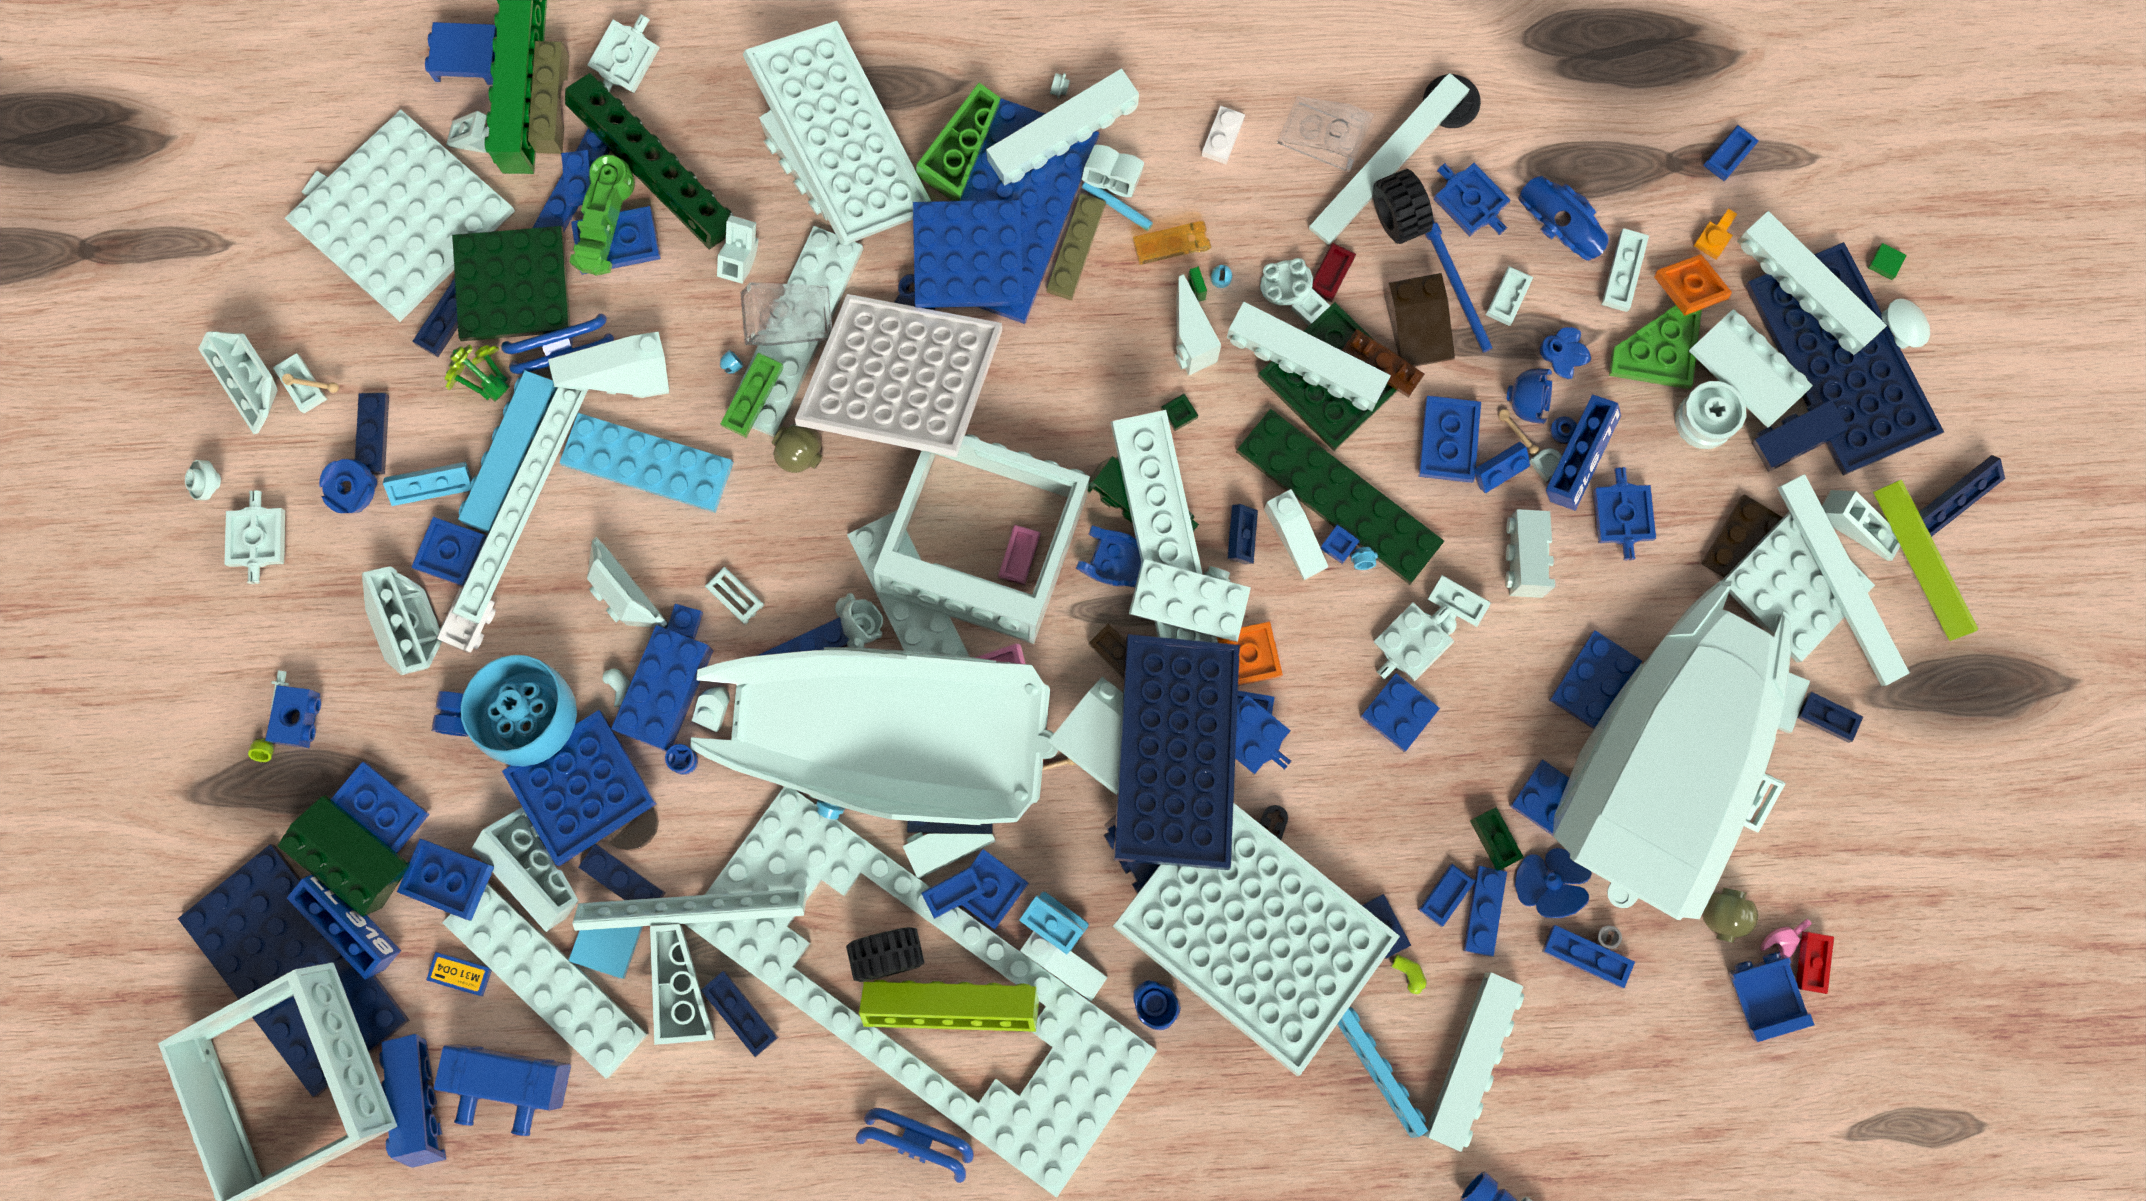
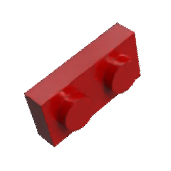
M1802 931L1796 979L1800 990L1828 994L1834 936Z

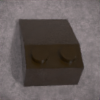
M1442 273L1389 282L1384 292V297L1398 356L1414 367L1455 359L1448 297Z

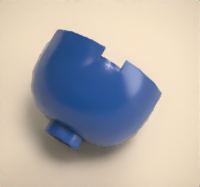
M1537 368L1526 370L1516 378L1514 385L1508 386L1507 401L1512 402L1514 413L1522 420L1538 424L1546 422L1547 418H1543L1542 415L1543 410L1549 411L1551 404L1552 381L1547 380V375H1552L1550 369Z

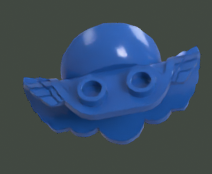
M1543 176L1533 178L1523 187L1518 199L1526 210L1543 225L1540 230L1549 239L1552 240L1556 237L1563 245L1586 261L1592 260L1604 252L1609 241L1608 235L1594 217L1596 211L1586 197L1575 192L1567 184L1560 186ZM1560 211H1566L1571 216V221L1566 226H1559L1555 222V216Z

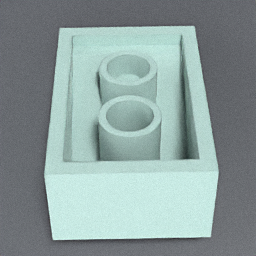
M1183 274L1179 276L1176 293L1177 354L1175 359L1180 369L1185 368L1187 374L1191 375L1218 362L1221 343Z

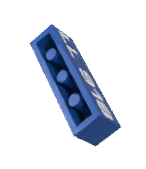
M1592 394L1546 488L1550 502L1576 511L1621 418L1617 402Z
M313 875L303 878L287 897L298 911L365 980L386 970L401 952L399 947L368 915L361 916Z

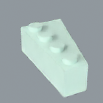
M771 110L759 117L766 136L764 144L772 155L777 153L781 160L778 162L787 175L791 173L796 179L793 183L800 194L806 193L810 198L808 204L816 215L821 213L827 221L828 218Z
M682 925L650 926L654 1045L715 1040Z

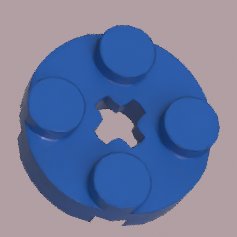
M341 459L333 461L321 473L319 487H322L324 494L321 497L324 503L337 513H359L372 501L375 488L377 487V479L371 474L369 468L358 460ZM344 481L351 482V491H344L346 488L343 485Z

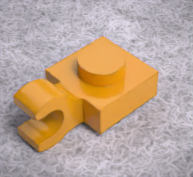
M1728 208L1717 225L1710 221L1693 246L1717 260L1733 236L1726 230L1737 216V213Z

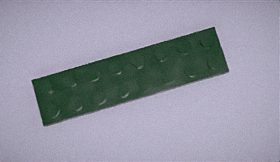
M1272 409L1265 414L1236 451V453L1286 491L1291 489L1300 502L1334 528L1339 525L1359 540L1357 544L1359 547L1371 548L1373 552L1378 554L1376 560L1409 585H1411L1444 543L1442 538Z

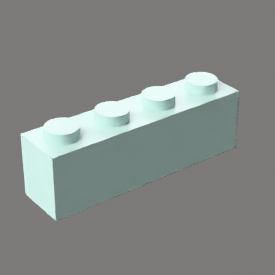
M523 807L483 829L471 848L484 863L494 866L492 872L545 932L565 920L579 901L562 870H557Z

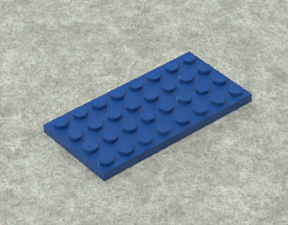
M1001 98L998 111L960 201L1020 200L1024 306H984L978 308L1025 324L1081 184L1084 167L1099 138V132L1094 131L1086 141H1078L1071 145L1064 154L1051 157L1041 168H1033L1026 172L1024 177L1018 182H1010L1004 186L987 160L986 149L1045 115V113Z

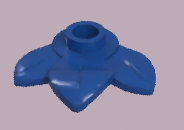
M1573 327L1562 328L1556 335L1546 337L1540 346L1542 358L1551 362L1554 372L1566 379L1573 378L1574 367L1583 366L1591 361L1589 350L1586 346L1579 343L1581 331Z

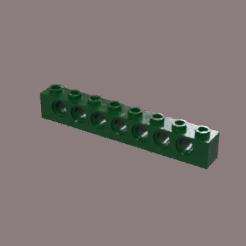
M589 73L565 88V105L618 158L623 159L629 165L632 173L709 250L726 238L727 220L730 215L734 216L733 213L716 200L712 191L705 189L698 182L693 172L687 171L680 164L679 159L674 153H669L662 146L659 138L651 134L643 126L641 120L633 116L625 108L623 102L619 98H615L608 91L606 85L601 80H597Z

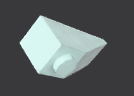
M1290 489L1267 501L1264 511L1303 580L1327 569L1328 564L1293 491Z
M1831 490L1822 508L1833 528L1887 561H1892L1900 548V544L1890 524L1857 491Z
M922 832L906 839L908 844L904 845L903 848L917 878L921 879L996 841L992 834H927L923 836Z
M1034 931L1020 950L1090 1001L1093 1000L1108 978L1070 951L1066 955Z

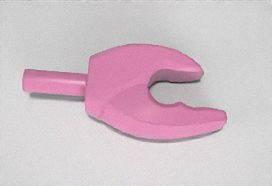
M1806 919L1793 930L1787 926L1772 931L1763 940L1760 947L1761 951L1768 949L1773 944H1777L1781 956L1791 957L1800 942L1798 935L1812 923Z

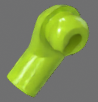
M1396 954L1391 967L1407 975L1409 980L1407 989L1409 992L1416 995L1420 994L1427 984L1420 965Z

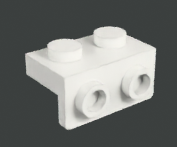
M460 588L436 639L471 653L473 648L476 650L479 648L483 640L484 634L481 631L484 624H490L495 615L496 609L493 608L495 602L490 600L479 624L473 623L451 613L461 593L462 588Z

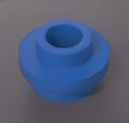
M1567 416L1557 418L1550 428L1552 437L1559 443H1569L1577 423ZM1561 426H1567L1569 433H1564L1561 430Z

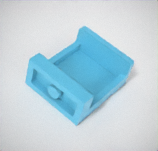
M1045 891L1040 896L1037 895L1019 920L1066 955L1074 948L1089 926L1086 920Z

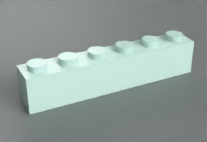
M1121 68L986 149L987 160L1004 186L1010 182H1018L1024 177L1026 172L1033 168H1041L1051 157L1064 154L1071 145L1078 141H1086L1094 131L1099 128L1105 129L1109 127L1116 118L1123 114L1129 115L1138 106L1139 92Z
M1769 211L1756 221L1737 241L1741 245L1742 250L1747 255L1752 256L1765 273L1772 275L1780 283L1781 288L1799 302L1804 311L1811 313L1819 321L1820 326L1825 331L1830 332L1839 340L1841 347L1850 351L1853 355L1865 347L1887 326Z
M1243 302L1228 330L1227 338L1230 339L1234 346L1241 349L1248 348L1258 358L1264 361L1271 360L1279 364V367L1285 372H1295L1303 376V379L1311 385L1317 386L1319 384L1327 388L1331 395L1338 398L1344 397L1352 401V404L1361 410L1368 409L1373 411L1391 376L1246 302Z
M1492 972L1484 974L1426 1127L1428 1131L1423 1136L1462 1152L1463 1147L1467 1148L1473 1135V1131L1470 1130L1474 1119L1478 1120L1483 1109V1103L1480 1102L1484 1091L1488 1092L1493 1083L1492 1069L1494 1064L1498 1065L1504 1053V1048H1501L1504 1037H1509L1514 1026V1021L1511 1020L1514 1010H1519L1524 1000V994L1521 993L1522 985Z

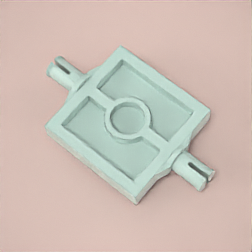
M642 14L639 15L633 28L631 26H624L613 19L588 63L589 67L599 72L602 78H604L603 83L609 92L612 86L616 85L635 93L660 49L659 46L649 41L642 34L650 19Z
M254 490L249 491V507L236 511H226L225 565L228 567H247L248 584L260 583V567L284 564L285 510L282 508L267 509L261 507L262 492Z
M1412 603L1374 641V644L1385 653L1388 660L1376 672L1385 680L1397 668L1405 672L1413 681H1416L1454 643V640L1443 631L1440 624L1452 612L1443 604L1431 616Z

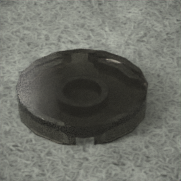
M654 806L606 836V840L618 849L628 851L641 849L650 843L657 833L659 824L657 810Z

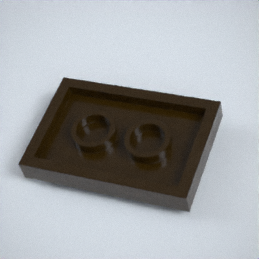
M1742 495L1701 564L1725 578L1783 517L1747 495Z

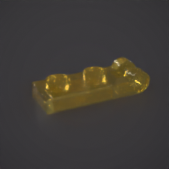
M1198 221L1134 236L1133 244L1139 265L1193 252H1205L1211 249L1210 240L1205 235L1207 231L1205 222ZM1188 235H1195L1196 240L1189 242Z

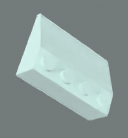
M1101 677L1048 742L1117 795L1123 692Z

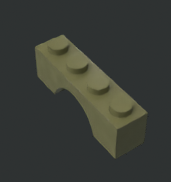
M535 41L528 141L536 153H563L564 126L561 116V89L564 81H568L570 56L562 42Z

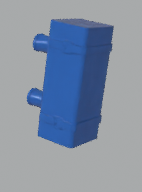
M444 1045L434 1090L460 1095L456 1119L454 1120V1123L472 1126L474 1124L478 1099L514 1104L517 1106L511 1133L530 1136L535 1109L550 1111L562 1108L571 1064L556 1062L553 1059H539L489 1050L481 1046Z

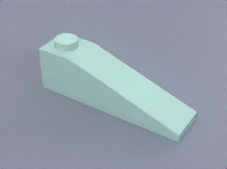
M659 332L633 335L548 359L554 387L584 391L589 389L607 391V394L615 395L616 393L633 395L632 397L638 398L669 394L665 357Z

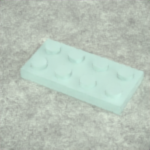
M1142 559L1129 614L1238 642L1251 587Z

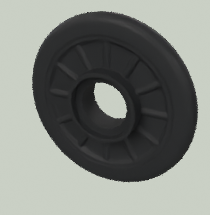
M1448 74L1439 76L1430 82L1425 89L1423 101ZM1452 74L1470 90L1439 125L1445 128H1460L1475 119L1480 110L1481 98L1478 89L1469 79Z

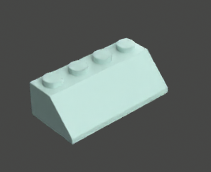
M1734 309L1689 350L1719 381L1733 386L1742 395L1746 407L1767 428L1813 386L1802 373L1798 372L1787 361L1784 355L1775 350L1767 342L1766 338L1759 334Z

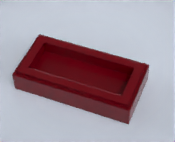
M1332 242L1313 279L1312 289L1322 298L1332 302L1356 254Z

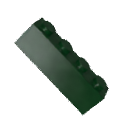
M326 795L320 797L291 823L277 845L363 917L383 908L411 865Z

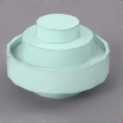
M195 460L186 471L185 486L189 490L190 496L195 500L210 499L216 489L220 487V475L213 468L210 461Z

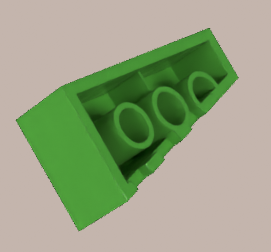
M978 83L917 163L916 173L918 177L951 201H960L998 111L1001 98L981 83Z

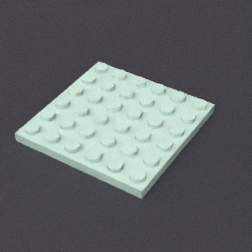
M399 110L291 211L285 219L393 317L401 322L454 271L452 235L495 231L515 210L406 113Z

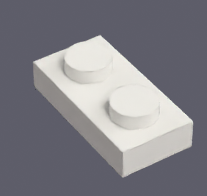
M1220 106L1203 148L1202 156L1226 165L1243 124L1245 114Z

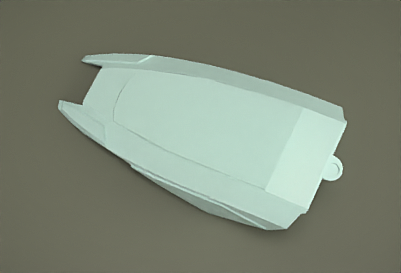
M1719 581L1695 601L1644 664H1640L1629 678L1580 751L1554 815L1553 837L1570 853V858L1574 862L1611 882L1607 889V895L1610 902L1616 907L1628 908L1640 898L1677 920H1681L1684 917L1700 919L1742 832L1766 771L1776 740L1775 736L1781 719L1788 684L1791 656V617L1785 611L1782 612L1772 637L1766 631L1729 611L1723 610L1732 582Z
M824 647V650L744 657L697 670L696 680L737 685L732 739L691 737L690 749L735 771L809 794L810 797L832 805L892 820L971 825L1017 822L1031 804L1036 803L1040 798L1043 759L1052 758L1058 752V749L1048 742L1054 732L1046 730L1050 689L1048 685L1042 682L1034 667L1028 664L934 652Z

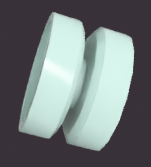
M1709 381L1698 385L1679 404L1675 413V426L1679 435L1689 445L1699 449H1713L1723 445L1742 428L1746 419V404L1742 395L1733 386L1721 381Z

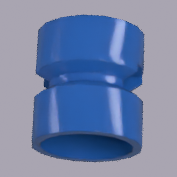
M438 692L436 708L439 710V713L434 715L431 731L446 735L468 737L461 720L462 693Z
M1484 1171L1471 1181L1461 1195L1460 1201H1517V1199L1507 1190H1499L1498 1182Z

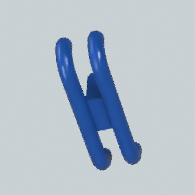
M598 314L596 318L590 321L515 343L505 341L502 343L501 349L506 354H516L542 346L546 356L523 363L512 361L509 364V369L512 373L523 374L524 370L532 372L549 367L548 359L614 341V337L609 333L605 334L598 341L575 348L572 347L573 337L595 331L604 326L607 317L604 314Z
M873 1108L866 1113L864 1121L867 1125L874 1124L875 1120H882L901 1127L905 1131L903 1136L900 1137L879 1128L865 1127L856 1134L857 1143L864 1144L867 1139L877 1140L897 1148V1153L903 1155L907 1152L909 1153L908 1157L912 1159L915 1156L920 1157L919 1161L922 1163L928 1160L954 1172V1179L958 1183H962L965 1180L966 1169L963 1164L951 1156L930 1149L934 1140L958 1150L962 1154V1161L970 1163L973 1160L974 1152L965 1140L887 1109Z

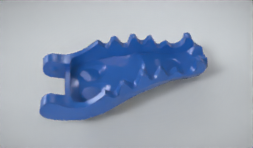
M1092 525L1089 535L1098 539V544L1091 563L1078 561L1076 569L1097 582L1112 586L1135 588L1141 566L1137 540L1129 534L1106 530Z

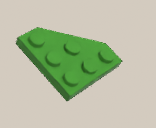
M1675 305L1663 315L1638 330L1627 340L1615 346L1611 354L1609 376L1690 389L1693 386L1696 357L1689 350L1698 342L1702 310L1684 316Z

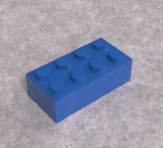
M656 625L611 729L621 735L667 752L674 745L701 680H696L697 670L707 667L714 650L707 644Z

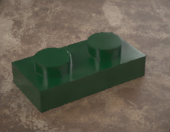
M1497 807L1470 820L1497 871L1524 858Z

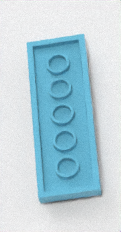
M578 413L559 463L562 466L716 513L734 462L728 458Z

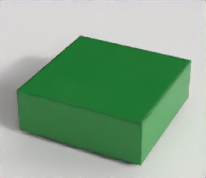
M1882 243L1878 247L1868 269L1893 280L1896 278L1907 255Z
M1199 266L1191 268L1188 274L1189 285L1198 302L1206 300L1207 289Z

